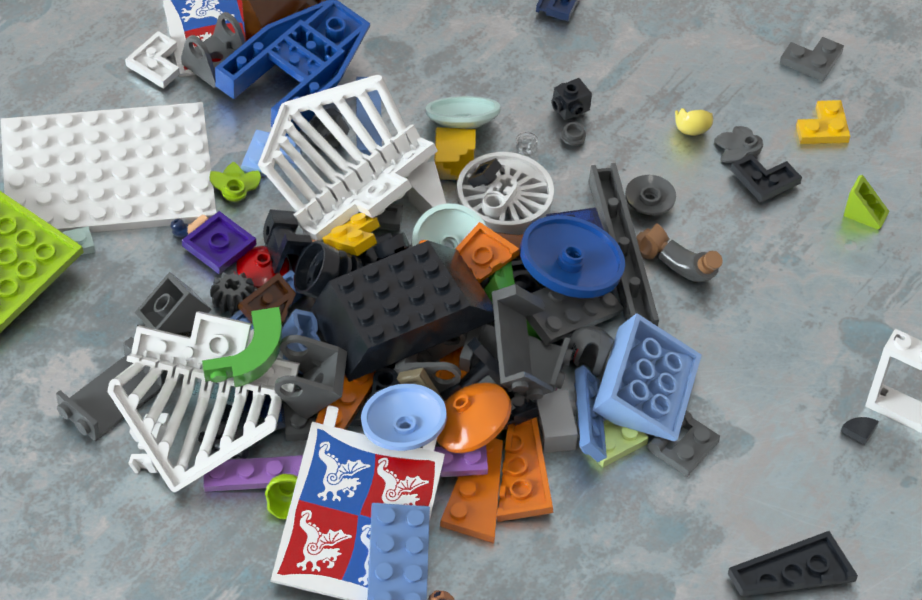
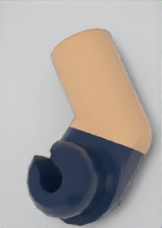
M202 214L191 224H184L182 219H175L170 224L172 233L177 237H186L207 221L208 217Z

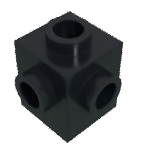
M580 78L554 87L551 104L554 111L559 113L564 120L590 111L592 92Z

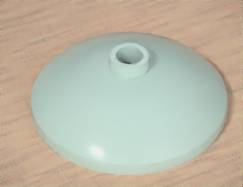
M458 96L430 102L426 105L425 110L426 115L432 121L443 127L474 129L495 119L500 113V104L495 100L483 97Z
M452 203L441 204L429 209L419 218L412 233L411 245L413 247L419 244L421 240H429L441 245L450 243L455 249L479 222L485 226L486 224L476 212L468 207Z

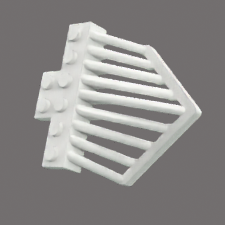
M374 75L282 103L258 166L262 173L267 175L296 210V213L293 215L297 218L304 235H310L312 239L321 242L323 241L322 238L331 233L333 228L350 221V218L359 212L371 218L382 214L386 207L394 201L401 199L412 188L409 180L406 179L411 172L419 165L428 162L431 156L438 150L433 142L420 137L413 124L406 128L382 76ZM378 90L398 135L395 137L391 135L367 92ZM354 96L359 98L385 145L380 147L376 144L345 99ZM334 103L371 153L370 156L362 153L322 107L323 105ZM306 110L313 111L358 165L356 166L346 161L300 112ZM291 119L345 175L337 173L295 128ZM286 133L333 183L332 185L324 182L289 142L288 138L285 137ZM280 148L285 151L321 194H315L284 157ZM275 162L308 200V204H303L274 169Z
M198 311L196 312L191 337L139 325L136 328L132 352L127 356L126 360L133 364L109 383L107 392L173 492L179 491L276 430L283 400L274 390L275 382L283 376H297L300 366L298 362L277 358L271 368L257 380L236 387L234 403L220 440V450L209 456L231 388L234 386L233 377L219 382L216 402L200 450L196 456L195 466L186 471L215 385L211 381L205 382L202 360L233 356L245 350L248 345L251 323ZM149 366L150 370L128 396L122 386ZM166 370L168 373L165 383L147 417L143 420L137 411L139 401L163 371ZM183 374L184 379L180 396L163 438L158 443L152 434L154 425L160 417L180 376ZM198 378H200L202 381L197 404L177 464L173 467L168 459L170 448ZM284 384L281 387L288 392H294L295 384ZM251 390L253 391V400L246 423L244 424L243 436L233 441L248 392ZM268 394L271 397L268 415L265 418V422L256 427L265 396Z

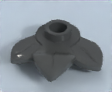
M735 126L732 132L721 133L714 139L717 145L725 149L720 159L721 162L725 163L736 162L751 154L756 157L763 148L762 138L758 135H753L752 130L744 126Z

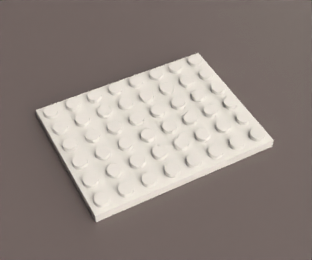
M203 102L1 118L4 194L62 233L89 226L90 233L170 226L171 222L175 219H182L184 224H191L202 214L209 219L217 213L214 188L209 178L211 164Z

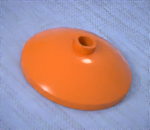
M476 383L455 392L444 402L447 419L444 429L437 437V442L443 449L453 453L471 452L488 444L503 430L509 420L511 400L506 391L494 383Z

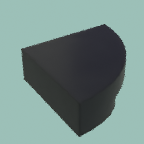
M869 417L853 418L843 424L840 432L865 445L877 428L879 421Z

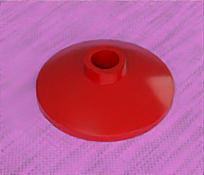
M256 246L237 261V274L239 275L244 272L247 278H252L255 288H260L276 275L272 268L273 264L267 246ZM287 257L280 270L281 276L289 272Z

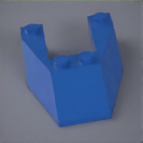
M326 0L263 27L215 67V86L232 99H235L274 65L280 67L301 83L271 108V127H273L282 103L334 88L339 84L369 30L370 23L338 0ZM311 110L300 112L308 122L315 115ZM291 119L295 128L300 132L302 129Z

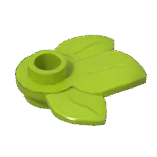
M232 162L225 168L223 173L210 171L209 178L213 187L222 191L224 198L236 202L243 200L247 196V192L259 186L261 175L260 171H251L245 174L235 162Z

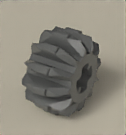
M233 270L230 275L223 272L221 278L214 279L210 289V296L212 297L214 308H219L222 314L230 311L233 316L236 311L240 310L237 305L256 290L254 289L252 278H247L244 272L236 275Z

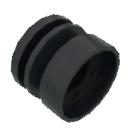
M318 240L314 241L305 248L296 265L294 273L295 290L298 293L317 299L329 281L362 268V261L357 256L342 250L338 251L337 248Z

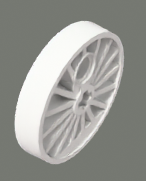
M494 152L472 160L461 171L457 182L458 204L476 212L485 222L486 226L494 232L505 234H523L530 224L540 218L547 217L554 197L553 181L547 170L535 160L512 152ZM496 158L502 165L496 173L497 178L488 186L483 184L473 188L467 181L480 164ZM507 212L511 221H504ZM517 213H518L523 219L519 220V217H518Z

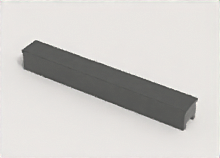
M611 163L610 168L597 169L596 165H591L588 182L600 227L618 243L625 258V269L619 284L616 286L621 305L624 307L625 321L637 313L658 326L659 317L616 163Z

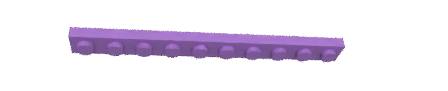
M486 445L466 453H453L442 447H435L434 449L435 452L445 454L440 477L488 474ZM303 455L227 460L204 474L205 492L266 488L271 479L278 475L294 474L298 476Z

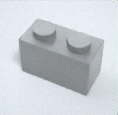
M568 389L553 391L543 395L541 399L534 400L539 410L537 423L543 454L576 450L577 439H580V430L574 419V416H576L575 401L570 400Z

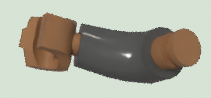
M658 223L652 229L647 228L636 236L643 258L653 259L660 252L658 258L679 275L694 282L711 280L717 275L719 267L723 262L722 256L717 251L694 253L674 240L669 241L670 238Z

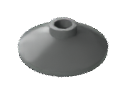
M642 175L628 183L625 198L634 210L646 215H659L669 211L674 206L676 191L673 185L662 177Z

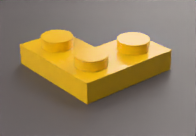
M841 100L817 101L816 111L818 119H797L796 129L800 144L849 143L850 132Z
M358 213L353 215L350 221L333 228L331 233L322 239L325 244L337 248L338 251L342 250L358 256L377 244L375 235L371 232L380 227L377 217L371 218L364 213Z

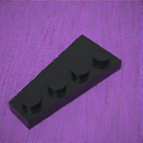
M830 531L732 566L728 570V575L741 597L856 582L858 577Z

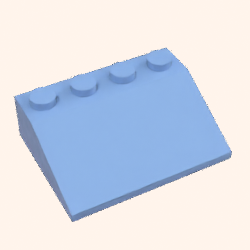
M636 313L618 328L592 411L615 425L676 441L680 433L702 355Z

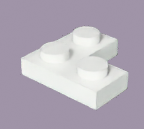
M157 31L126 58V66L164 89L180 74L179 67L166 60L177 49V42Z

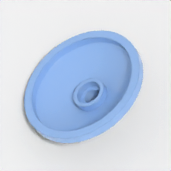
M398 384L380 390L366 402L361 414L362 428L368 439L382 448L395 451L413 450L432 442L444 429L447 419L446 407L442 398L433 390L417 384Z

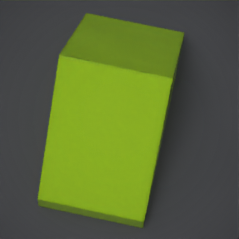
M859 175L849 193L843 216L872 228L880 229L890 211L863 175Z

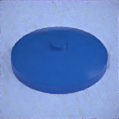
M555 215L536 220L525 230L520 243V257L527 271L545 287L570 297L594 298L611 292L619 284L625 269L623 252L613 237L597 225L572 216Z

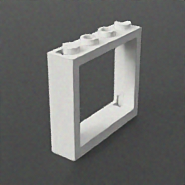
M895 329L883 349L865 407L922 433V402L884 385L892 357L922 370V341Z

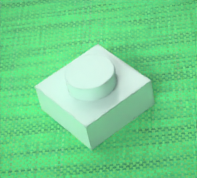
M89 226L63 232V234L83 247L84 253L82 255L95 252Z

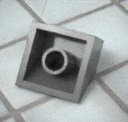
M169 272L136 310L135 314L148 328L177 334L193 330L196 312L209 313L212 309L188 285Z

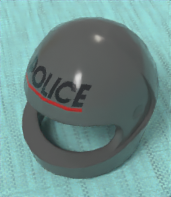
M584 326L577 329L570 337L569 349L573 350L572 362L577 366H588L591 369V373L599 377L612 349L614 339L597 326Z

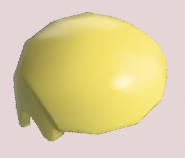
M681 108L680 112L675 110L676 126L683 134L690 136L702 135L712 127L713 114L705 110L687 112L684 108Z

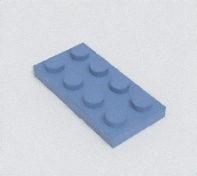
M372 503L367 600H427L430 506Z

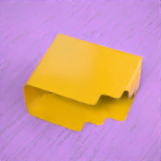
M436 127L435 146L438 151L435 153L434 161L440 180H458L464 167L474 160L476 129Z

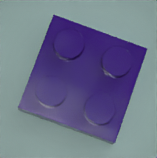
M220 211L182 239V247L218 274H221L257 245L254 236Z

